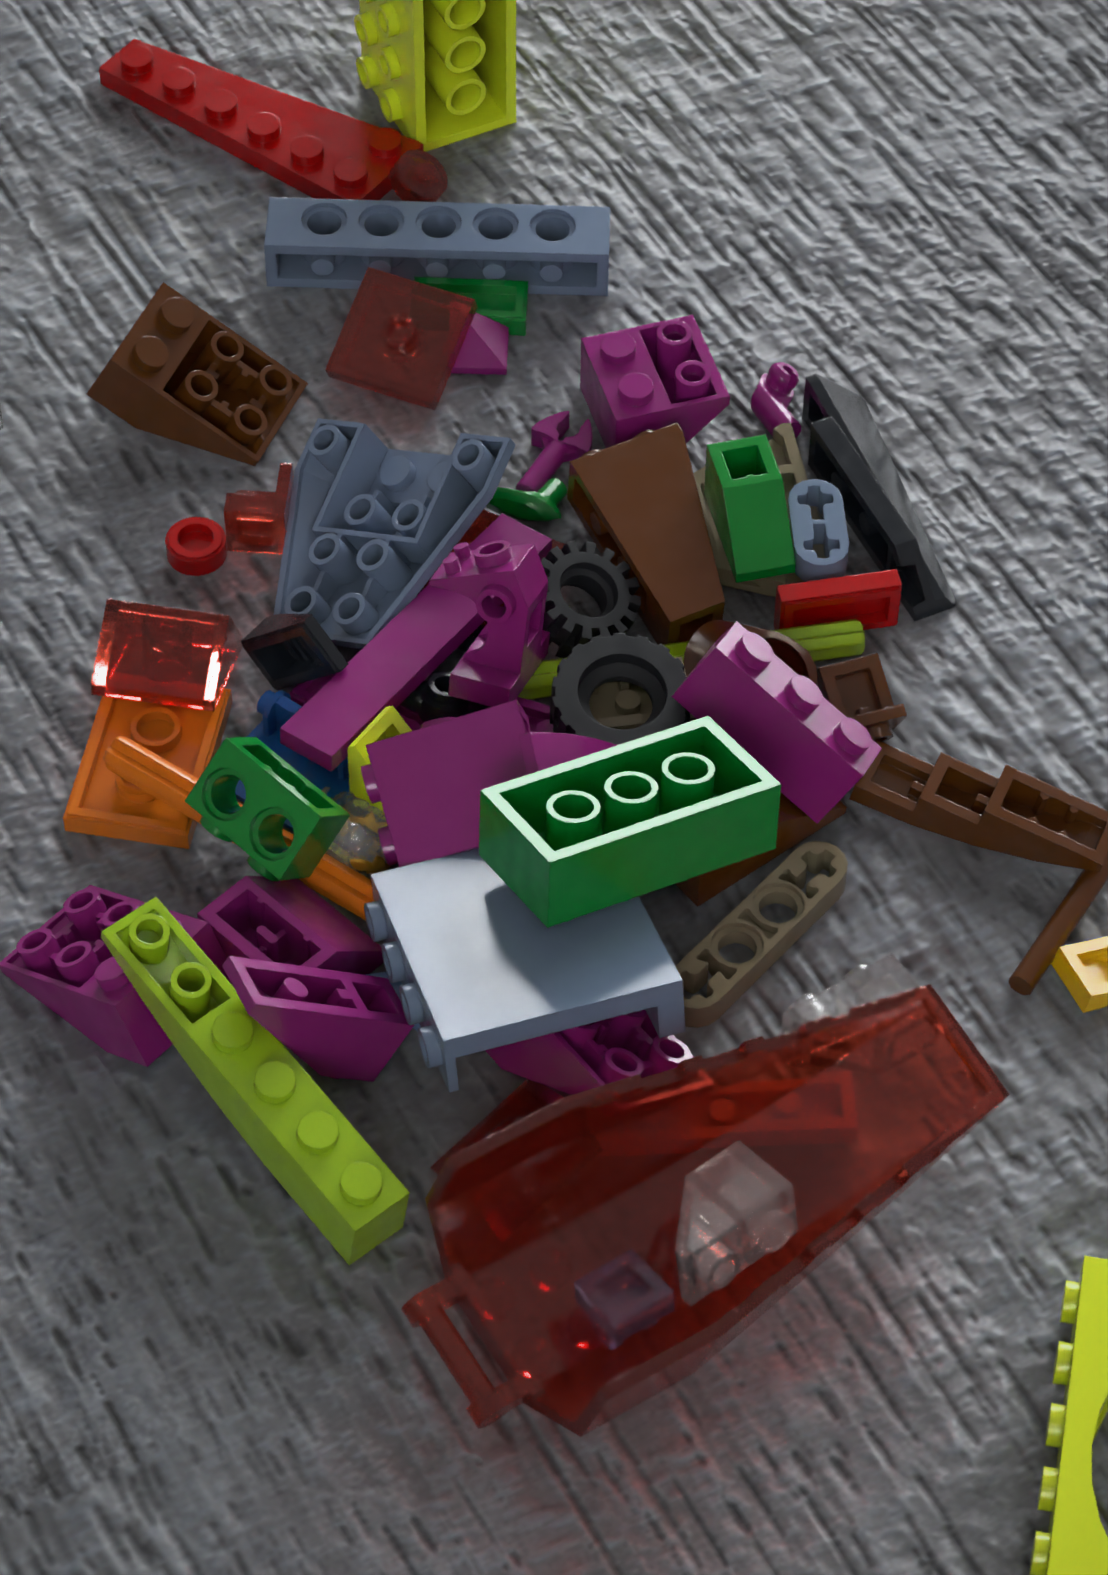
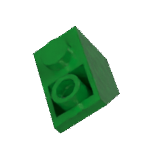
M766 434L707 444L704 496L735 582L739 583L794 573L796 562L783 479Z

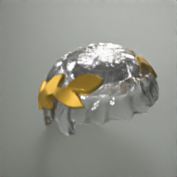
M325 786L322 792L327 795L331 787ZM342 791L334 798L330 797L347 811L350 817L326 851V854L359 873L374 874L390 868L391 866L388 865L378 834V828L388 826L383 812L377 807L370 806L367 801L357 798L351 792Z

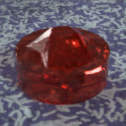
M421 150L404 152L391 167L389 173L391 186L403 201L436 202L445 192L448 185L447 174L442 164L431 154Z

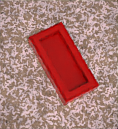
M897 569L778 585L776 589L774 629L851 619L859 620L863 630L895 626L898 623L902 590Z

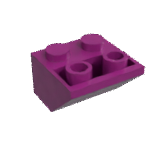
M693 315L581 338L580 388L605 448L633 439L643 431L657 430L677 422L683 430L687 443L730 404L728 390Z
M246 875L197 913V919L210 923L227 958L228 956L363 975L370 974L384 963L381 946L377 942H373L371 937L300 879L272 881L263 876Z

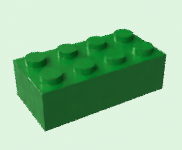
M706 716L480 790L479 856L538 919L549 928L776 849L781 783L711 717Z

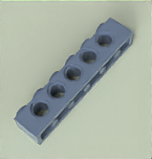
M269 197L264 241L267 286L413 291L414 277L528 281V294L608 296L611 207Z

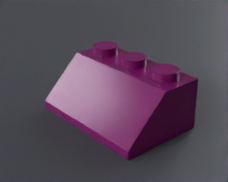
M737 621L712 645L671 696L696 719L706 716L711 717L781 783V793L817 824L864 776L882 749L872 740L868 730L860 722L841 713L823 697L819 687L812 680L803 675H798L774 654L773 649L764 638L756 633L749 632Z

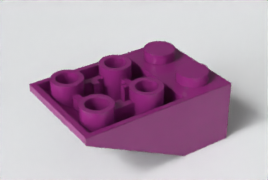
M89 885L67 898L63 908L39 929L24 935L18 941L16 949L0 962V971L106 1052L148 1067L173 1043L142 1001L136 989L101 938V931L146 902ZM168 910L231 983L222 966L227 957L210 923Z
M646 1010L485 1050L502 1070L609 1109H616L708 1082L711 1076L681 1040L677 1039L674 1035L659 1038Z

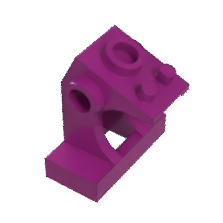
M498 540L483 544L475 550H470L469 543L467 542L459 543L453 547L454 552H451L443 560L441 566L430 578L429 586L456 592L470 598L476 603L478 614L487 621V624L450 673L448 695L493 707L516 700L548 654L550 632L543 630L548 579L534 543L511 546L509 541ZM490 595L501 598L504 602V607L496 605Z

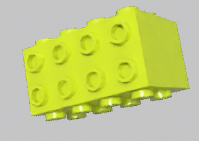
M359 0L360 14L355 15L354 25L361 42V56L356 59V68L360 81L366 89L372 88L379 98L380 107L385 119L389 123L395 122L405 137L422 143L424 152L516 123V0Z

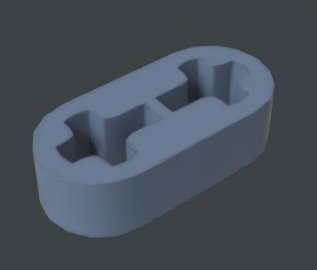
M809 479L801 481L794 485L789 492L787 508L796 562L795 574L805 582L842 577L847 569L849 539L843 498L840 490L824 480ZM809 506L818 507V511L822 514V519L812 520L811 508ZM814 544H823L826 558H817V554L813 550Z

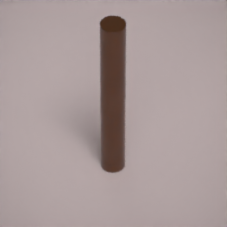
M1108 855L1100 872L1083 869L1009 978V985L1014 991L1021 995H1030L1053 962L1059 947L1065 944L1108 880Z

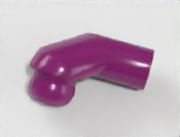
M784 362L774 363L770 367L769 372L764 373L760 377L752 394L750 405L752 412L772 437L773 428L782 423L791 422L795 438H797L802 426L788 410V407L794 396L793 388L799 383V375L796 369Z

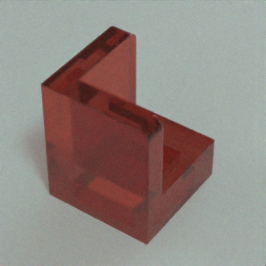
M280 462L276 492L238 490L236 493L226 494L224 520L227 551L268 554L283 553L294 478L293 463Z

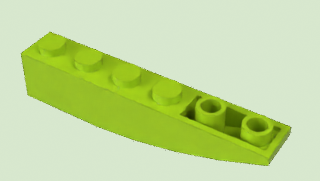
M157 897L149 900L101 931L103 942L187 1065L267 1169L348 1265L354 1263L403 1228L410 1192L280 1040L247 1013L233 985Z

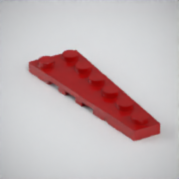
M133 39L99 67L101 85L314 199L380 200L424 161L423 144L402 136L395 129L388 127L380 128L137 39Z

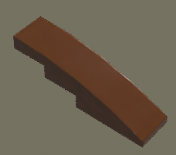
M877 740L876 743L882 749L864 776L855 784L849 798L852 801L907 824L973 846L1036 862L1100 872L1108 855L1107 810L1009 765H1005L1000 778H997L942 752L934 766Z

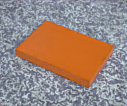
M110 672L63 816L65 831L190 849L197 821L108 770L103 757L116 737L126 736L199 779L220 747L233 703L231 689Z

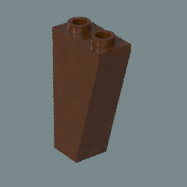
M678 422L657 430L643 431L633 439L605 449L588 451L580 458L570 461L567 499L590 537L596 543L600 553L602 554L605 548H608L615 552L610 560L611 563L617 566L624 560L629 565L630 570L624 578L625 580L637 578L640 587L634 595L641 596V606L637 612L657 645L660 643L663 645L689 641L692 635L705 623L713 620H723L725 598L684 433Z

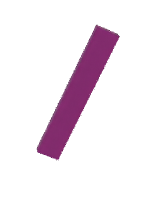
M502 513L469 545L470 550H475L483 544L498 540L509 541L511 546L534 543L540 560H542L552 550V539ZM428 584L348 662V665L341 672L336 673L280 728V743L332 772L348 756V746L385 707L393 705L396 709L485 621L478 614L476 603L459 593L429 586ZM490 595L496 605L500 606L503 603L501 598Z

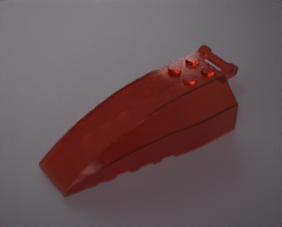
M927 984L850 1008L848 1013L834 1018L828 1015L805 1022L798 1030L764 1040L763 1036L744 1041L737 1049L703 1059L702 1055L689 1058L681 1061L676 1068L641 1078L640 1074L564 1097L448 1157L425 1198L445 1279L413 1296L402 1306L401 1310L413 1328L421 1326L470 1402L466 1411L478 1429L494 1423L511 1409L524 1403L582 1437L695 1373L931 1168L1002 1104L1009 1096V1093L932 985ZM681 1214H682V1217H683V1231H682L681 1247H680V1253H679L678 1237H679V1229H680ZM685 1238H686L687 1249H686L684 1273L682 1274L681 1264H682L684 1240H685ZM457 1303L460 1305L508 1381L494 1388L444 1311L445 1309Z

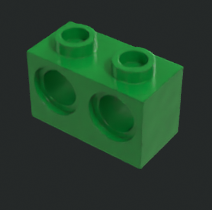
M257 737L225 738L185 800L187 804L202 815L200 823L208 832L221 840L233 841L249 855L247 859L248 864L257 873L272 881L309 878L350 817L347 811ZM239 780L242 781L246 791V799L242 808L238 804L235 795ZM286 819L290 821L294 832L290 847L287 846L282 835L283 824Z

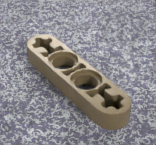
M812 841L796 848L676 965L683 980V996L684 989L692 994L698 992L708 981V971L713 976L707 984V998L698 994L690 999L684 997L686 1027L699 1028L708 1026L719 1019L840 899L845 891L848 862L845 854L837 846L828 842ZM824 869L829 872V877L819 872ZM809 871L817 875L807 883L805 895L802 889L806 884V874ZM778 903L790 907L794 911L795 916L788 922L774 923L766 920L760 911L769 904ZM739 943L748 946L755 955L747 962L731 963L725 960L719 954V951L728 944Z

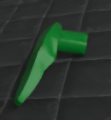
M550 478L538 492L497 487L493 498L486 505V508L518 520L539 522L561 518V513L557 506L567 495V487L557 478Z

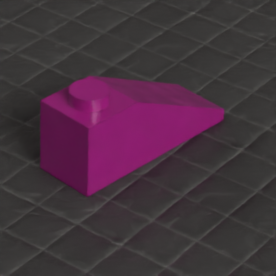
M228 956L222 965L247 1013L321 1076L334 1079L344 1078L374 1082L414 1027V1024H408L401 1000L388 978Z

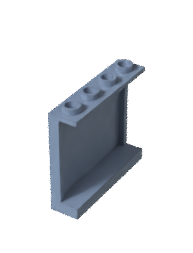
M479 848L371 874L374 901L364 904L370 936L373 942L384 940L381 949L385 969L391 983L402 982V985L399 986V992L408 1024L419 1023L421 1028H418V1040L426 1067L429 1069L438 1066L449 1092L459 1090L456 1067L457 1057L613 1017L646 1010L659 1038L686 1032L683 980L639 896L547 928L479 856Z

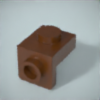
M878 653L817 669V685L823 697L846 717L860 722L868 730L873 741L879 740L884 742L893 737L892 730L907 717L904 704H893Z

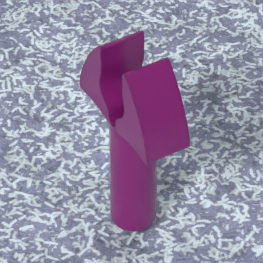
M570 411L553 414L536 423L531 428V445L542 448L543 451L517 483L516 490L538 492L553 477L563 462L578 459L586 452L591 451L592 426L590 420L587 419L580 427L579 433L575 436L566 437L562 441L559 439L569 429Z

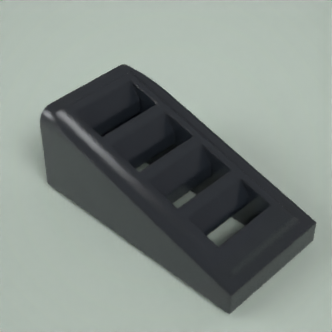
M276 614L269 616L240 641L244 650L276 690L341 672L348 665V662L312 614Z

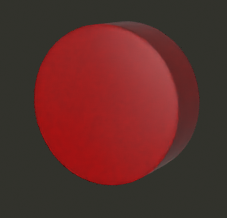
M189 517L175 523L166 534L165 544L168 562L172 568L182 574L189 576L206 575L220 568L226 560L227 545L225 532L217 522L209 518Z

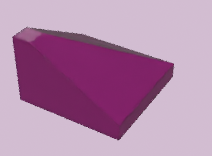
M451 305L449 373L507 375L509 327L463 306Z

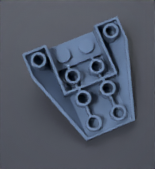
M318 418L294 472L274 615L312 614L334 645L362 649L417 596L443 560L452 551L453 547L490 502L516 444L511 438L461 433L451 455L388 449L365 423Z

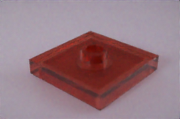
M368 267L325 370L330 378L436 410L478 308L477 304L472 298Z

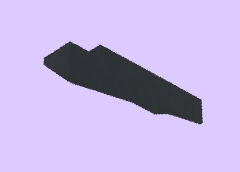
M816 373L806 376L802 418L811 430L808 455L809 467L818 480L827 481L840 490L846 521L879 570L897 569L902 583L900 601L914 622L955 607V597L865 400L858 394Z

